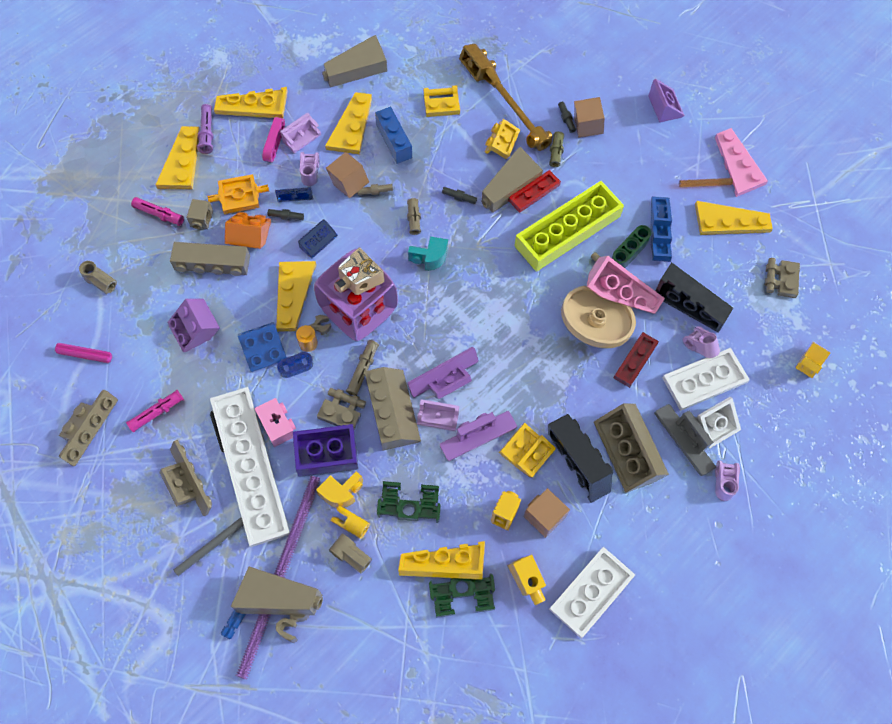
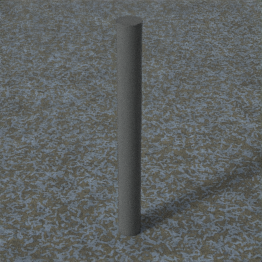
M242 517L173 569L177 576L181 575L244 525Z

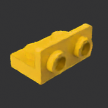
M503 119L493 125L491 129L492 135L485 143L487 147L484 152L488 154L490 151H493L507 159L511 154L520 129Z

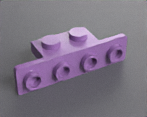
M471 347L409 381L407 384L411 395L416 397L430 389L438 399H441L471 382V376L465 369L479 361L475 348Z
M509 411L496 417L493 412L489 414L483 413L475 421L462 423L457 429V435L440 443V448L447 461H451L515 430L517 424Z

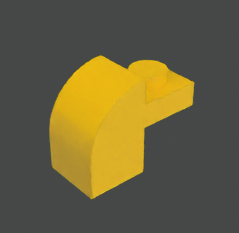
M812 342L795 368L813 378L822 369V364L830 355V352L817 343Z
M356 471L341 485L330 475L316 491L330 506L337 508L340 505L345 508L355 502L352 493H357L362 488L363 478Z

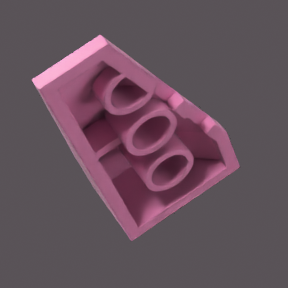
M609 256L599 257L589 272L587 287L601 298L652 314L657 312L665 299Z

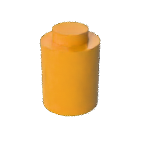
M308 325L298 328L296 337L300 349L305 352L315 350L318 345L315 330Z

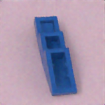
M651 197L652 261L671 262L672 215L670 198Z

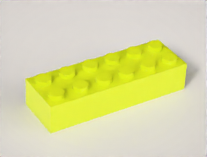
M600 181L518 233L514 246L537 272L620 218L624 205Z

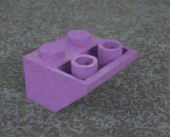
M185 299L167 322L183 352H187L211 340L220 329L204 299Z

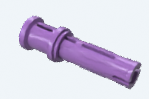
M209 104L201 106V129L198 132L199 144L197 145V150L203 154H210L213 151V146L211 145L213 140V133L211 132L212 106Z

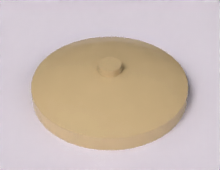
M581 286L570 291L561 307V316L567 329L576 338L594 347L615 348L621 346L630 339L635 330L636 319L630 306L601 298L587 286Z

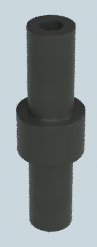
M563 101L559 102L558 106L562 113L561 118L566 123L569 132L573 133L576 131V128L572 121V114L567 110Z
M447 187L442 189L443 194L454 197L455 200L461 202L463 200L472 204L477 202V197L465 194V191L459 189L456 191Z
M268 209L267 212L268 216L279 217L282 220H304V213L291 212L288 209H282V211Z

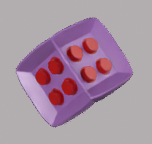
M354 249L342 256L321 274L314 284V292L317 303L327 317L351 339L360 341L393 313L398 304L396 285L384 270V282L359 295L354 294L350 288L342 293L336 289L334 283L340 280L338 267L357 250Z

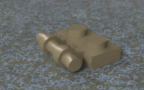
M769 258L766 265V292L773 293L775 288L778 289V296L797 298L799 293L800 263L781 260L779 266H777L776 259ZM775 274L779 275L778 280L775 279Z
M330 388L328 395L334 397L332 402L324 400L317 418L335 426L353 424L355 430L361 417V413L355 411L357 406L364 409L366 401L361 400L359 396L348 395L341 389L335 390ZM340 401L350 403L349 407L339 405Z

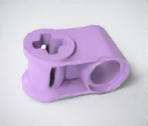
M318 152L315 154L300 153V175L305 186H313L317 183L320 163Z
M700 326L695 327L694 332L683 338V343L688 349L707 358L716 357L720 353L716 334Z
M720 460L716 463L715 493L722 501L731 500L739 490V463L727 464ZM723 486L728 487L731 493L726 492Z

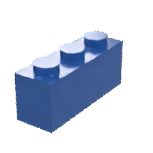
M390 106L375 112L376 126L396 164L412 159V145L392 107Z

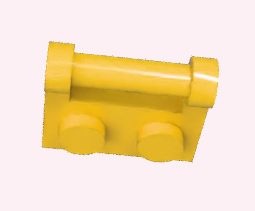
M457 85L452 86V88H423L426 117L460 114ZM451 94H452V97L431 98V99L429 98V96L451 95Z

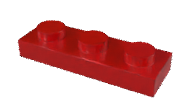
M548 170L511 195L508 201L520 213L559 187L561 181Z

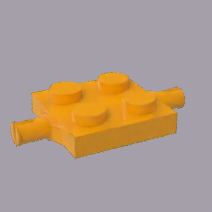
M251 174L219 180L218 194L207 197L210 203L220 201L224 214L260 208L258 201L259 193L269 192L268 184L257 186L254 176Z

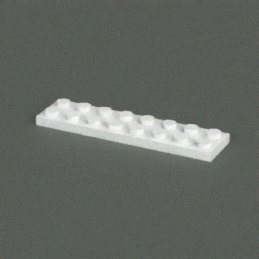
M242 388L210 398L249 546L254 547L289 535V527L249 388Z

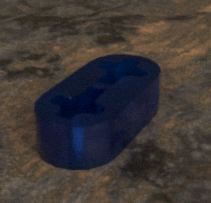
M301 352L280 360L277 369L280 376L289 378L310 370L314 362L311 354ZM304 358L307 360L306 365L302 363V359ZM284 365L289 367V371L284 370Z

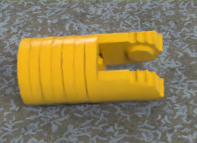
M338 505L337 511L348 518L344 522L340 518L332 516L330 521L362 539L368 531L370 523Z

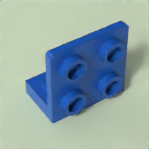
M274 322L238 334V339L251 372L287 360Z

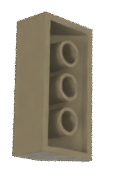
M387 367L365 371L382 450L385 451L421 442L404 371Z
M623 403L594 421L625 493L650 485L669 475L636 404Z

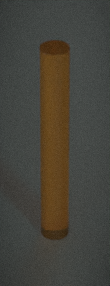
M733 179L679 180V187L732 185Z

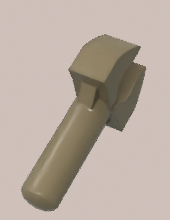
M325 315L315 316V322L308 326L320 332L321 335L327 334L332 327L331 323L325 326H321V323L328 322L329 317Z

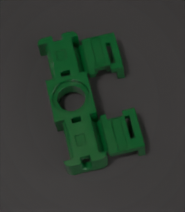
M383 481V502L379 498L377 504L378 518H380V515L398 516V520L418 521V518L436 519V523L439 522L441 505L438 503L439 486L421 484L423 499L420 498V501L401 500L398 497V490L401 491V483ZM410 505L414 507L415 511L412 515L408 516L403 513V508Z
M491 573L489 577L482 579L450 578V582L432 584V581L429 582L430 598L435 604L436 618L455 615L454 609L451 608V602H453L451 596L453 598L473 596L475 593L474 599H477L476 612L495 610L493 594H490V591L492 593L495 591L494 577ZM463 581L468 585V590L465 593H460L456 590L458 582Z

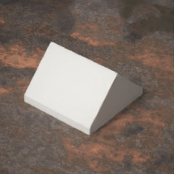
M728 397L696 417L699 424L714 442L708 448H712L741 430L732 397Z

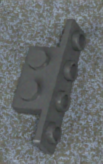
M670 404L655 411L654 414L700 476H704L716 468V465L705 452L714 442L690 410L681 417L677 415Z

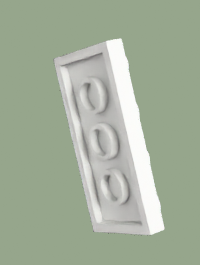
M731 348L721 351L716 357L704 358L662 377L680 411L744 385L750 380Z
M603 547L549 610L582 639L633 579L635 574Z

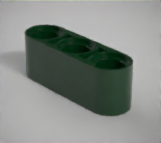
M646 225L638 226L614 251L612 259L626 268L648 244L651 229Z

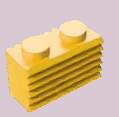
M503 491L492 512V524L509 530L521 502L516 493L512 491Z

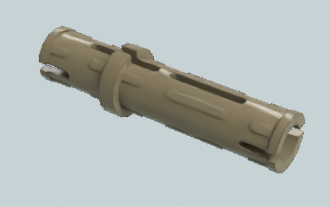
M373 340L367 341V345L363 354L359 356L360 361L346 389L348 394L358 395L365 378V371L374 362L373 357L379 347L377 342Z

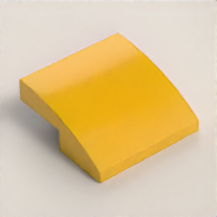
M523 423L499 453L516 468L532 478L555 451L556 447L543 435L539 436L526 423Z

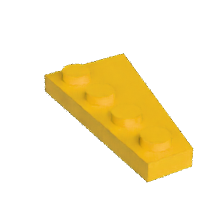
M281 87V90L265 89V92L259 93L250 91L244 95L239 93L216 96L214 112L220 115L283 118L288 90L287 87Z
M354 93L325 145L326 150L360 154L372 102V94Z
M181 127L155 184L157 189H193L198 152L197 145L199 144V127Z
M696 201L695 203L700 235L771 233L773 229L770 213Z
M316 261L279 262L277 332L295 331L297 329L303 311V304L307 298V291L309 285H311L312 275L317 265Z
M485 541L478 542V545L472 546L461 544L459 548L452 549L441 547L433 552L422 550L402 553L398 569L399 576L482 579Z

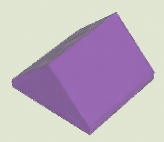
M654 79L648 97L659 123L684 117L685 115L674 90L658 79Z

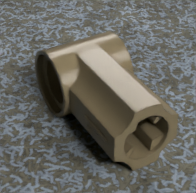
M84 261L80 264L79 271L87 283L93 284L105 294L111 293L115 289L117 281L99 269L94 262Z
M343 533L329 549L335 557L341 561L344 560L360 574L366 570L372 561V558L356 547V544Z

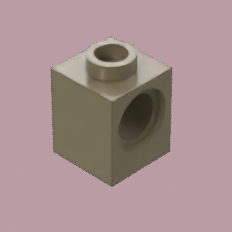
M192 199L186 217L190 227L208 229L213 214L211 203L209 201Z

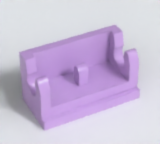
M306 113L280 131L282 141L293 153H296L321 135L320 130L317 128L319 125L309 113Z
M421 399L417 425L456 431L459 406Z

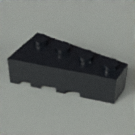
M672 262L655 290L665 298L663 302L718 333L733 310V307Z
M566 414L549 423L548 435L561 456L566 455L565 460L569 469L576 471L580 487H586L589 492L587 498L590 503L609 494L612 487L613 469L608 463L603 461L600 451L591 445L588 435L582 433L577 420L572 419L569 414Z

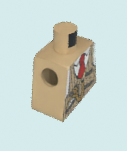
M359 247L338 267L340 280L335 282L334 285L340 293L350 288L354 294L359 295L384 282V273Z

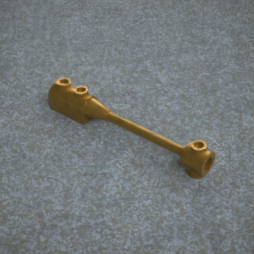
M477 44L463 46L459 60L476 81L486 80L499 91L530 131L526 137L527 145L530 148L536 147L538 151L546 149L552 142V133L545 131L542 126L535 127L501 84L495 71V61H489L486 50L480 49Z

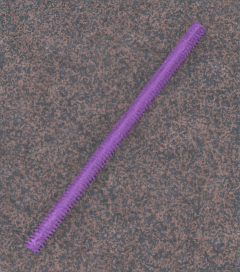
M310 476L305 495H303L300 507H298L297 516H295V521H293V526H291V531H289L287 543H285V548H283V553H281V558H279V563H277L278 565L274 573L277 576L285 578L283 575H286L284 574L287 573L285 570L289 568L287 565L290 566L288 563H291L289 560L293 558L291 557L292 553H294L293 550L295 551L293 548L297 546L295 544L298 543L296 540L299 541L297 538L301 536L299 533H301V528L303 529L302 526L305 524L304 519L308 517L306 514L310 512L309 507L312 505L311 502L313 503L311 500H314L313 498L315 497L313 495H315V490L318 488V484H320L318 482L320 481L319 477ZM258 614L259 616L253 629L254 632L251 634L248 647L245 650L246 653H244L245 655L242 658L243 661L239 664V672H236L237 677L248 679L246 678L248 677L247 674H250L248 671H251L249 670L251 669L250 666H253L251 663H254L252 661H254V655H257L255 653H257L256 650H258L257 647L260 645L259 642H261L260 639L263 637V631L265 632L263 629H266L264 626H267L268 622L266 621H269L267 618L270 619L268 617L271 616L270 614Z

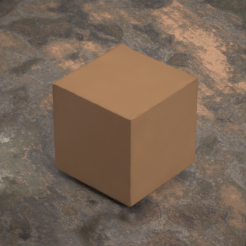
M600 97L574 101V120L578 138L604 134L605 118Z
M347 152L326 167L333 185L348 198H351L369 183L362 164Z
M547 488L528 504L524 518L546 538L567 517L570 509Z

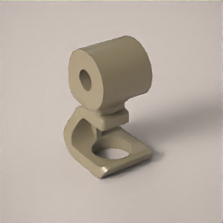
M290 615V619L283 618L276 623V631L284 639L295 643L298 639L284 632V628L287 626L296 628L297 622L307 620L310 615Z

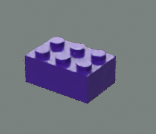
M353 424L293 431L295 468L298 477L358 469Z

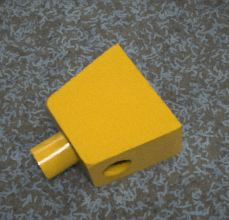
M532 554L507 565L523 596L530 595L534 605L546 600L541 591V588L545 587L546 584ZM529 578H530V579L532 580V582H533V584H532L531 587H530L529 584H528V579H529Z

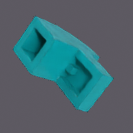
M430 236L428 249L409 246L408 261L415 264H425L426 271L441 267L446 260L448 239Z

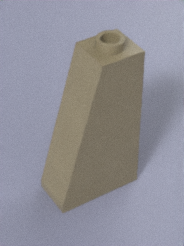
M374 35L324 63V71H322L324 81H328L329 86L334 87L387 72V60L377 36Z
M519 147L482 191L481 202L483 206L492 213L509 202L508 200L511 195L541 176L543 170Z
M249 566L231 607L240 614L315 615L316 610H319L322 605L323 595L317 588Z

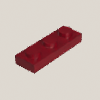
M642 332L613 378L630 388L659 341Z

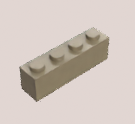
M174 242L170 263L174 270L179 272H210L217 275L224 273L240 276L247 275L250 254L248 248L242 246Z

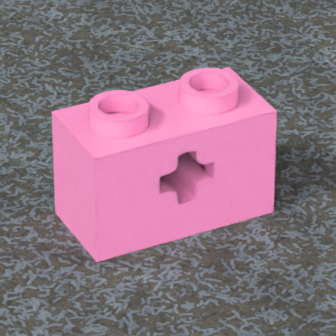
M274 398L254 408L274 447L293 438V430L296 427L291 418L287 420L285 414L288 412L283 402L279 404L277 399Z

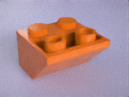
M238 212L225 222V244L261 249L266 244L271 219L266 218L264 215L248 216L247 213Z

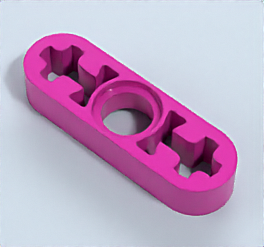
M275 117L263 149V161L273 162L282 138L280 131L285 128L284 118Z

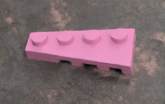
M732 128L717 133L715 140L720 154L725 160L724 165L730 174L731 185L733 184L735 188V196L738 197L766 185L768 180Z

